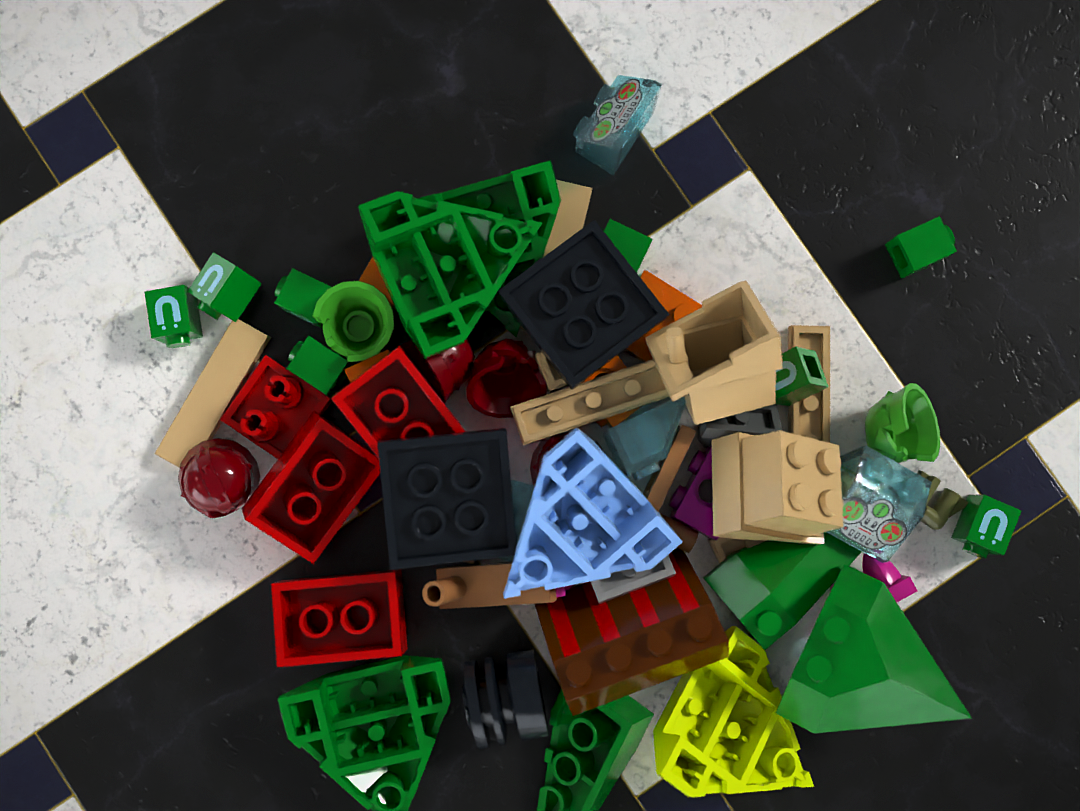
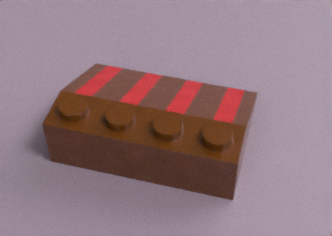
M677 548L668 554L676 572L675 576L602 604L598 603L591 582L570 588L565 591L566 596L556 597L557 601L552 603L534 604L565 700L573 716L729 657V640L709 596L683 550Z

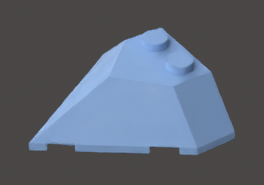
M576 427L543 457L503 596L505 599L520 596V591L543 586L545 590L609 578L611 577L610 573L633 568L636 572L649 570L678 547L682 540L643 493L602 449Z

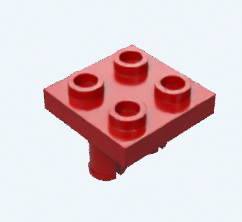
M265 355L220 420L276 459H279L311 414L316 411L322 416L333 400L287 370L271 357Z

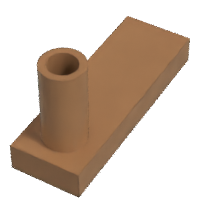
M683 424L677 426L673 440L668 445L664 456L663 449L643 491V495L658 512L697 432ZM659 513L682 540V543L676 548L689 553L697 541L699 532Z
M512 562L436 569L437 580L428 582L422 591L424 601L430 606H439L440 609L538 604L557 601L556 588L545 590L544 586L520 591V596L504 599L503 593Z

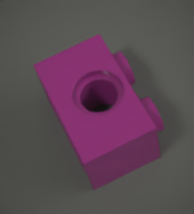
M710 446L704 452L700 450L696 452L687 468V471L692 473L685 487L678 485L668 505L673 508L669 515L670 517L698 531L709 539L717 540L718 537L713 536V501L709 503L703 501L698 493L699 486L704 480L712 481V446Z

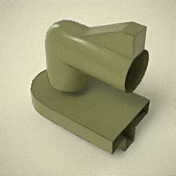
M918 470L915 482L899 508L898 516L906 523H912L918 519L931 529L938 530L942 529L948 518L964 509L968 502L961 498L958 493L944 488L934 507L931 508L927 504L941 480Z

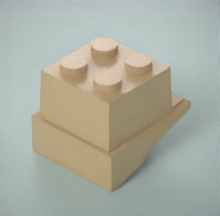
M747 281L738 282L702 301V308L645 337L648 349L672 402L682 397L695 425L775 404L776 370L782 369L781 336Z
M775 431L757 436L737 432L713 439V536L755 541L770 540L814 545L824 544V532L843 527L839 445L784 431Z

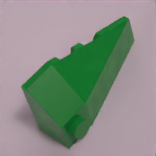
M839 528L824 532V544L821 545L768 540L753 547H745L733 552L705 575L703 579L756 642L766 650L801 620L836 581L844 564L850 566L865 547L845 537Z
M561 689L550 714L549 725H552L553 728L550 747L545 750L544 762H547L544 787L540 788L537 811H599L638 748L654 713L627 695L573 716Z

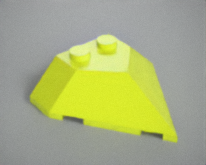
M731 626L725 631L729 640V657L683 674L653 730L656 774L689 797L705 796V794L715 793L735 794L781 790L784 787L795 786L801 788L814 787L809 771L803 770L797 751L801 748L791 721L776 714L782 696L779 688L773 687L766 666L770 662L766 651L737 626Z

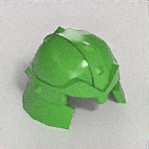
M361 281L341 282L329 288L317 301L312 315L315 320L323 324V334L327 345L335 353L347 359V362L364 361L379 354L389 342L394 330L393 309L386 296L375 286Z
M909 383L898 392L892 393L888 391L886 396L868 411L864 426L867 449L874 452L879 458L892 460V465L906 462L909 459L934 462L940 450V430L937 416L930 399L919 385Z

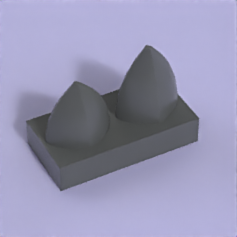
M777 404L701 423L697 433L699 442L704 448L712 446L713 439L741 432L757 436L782 431Z

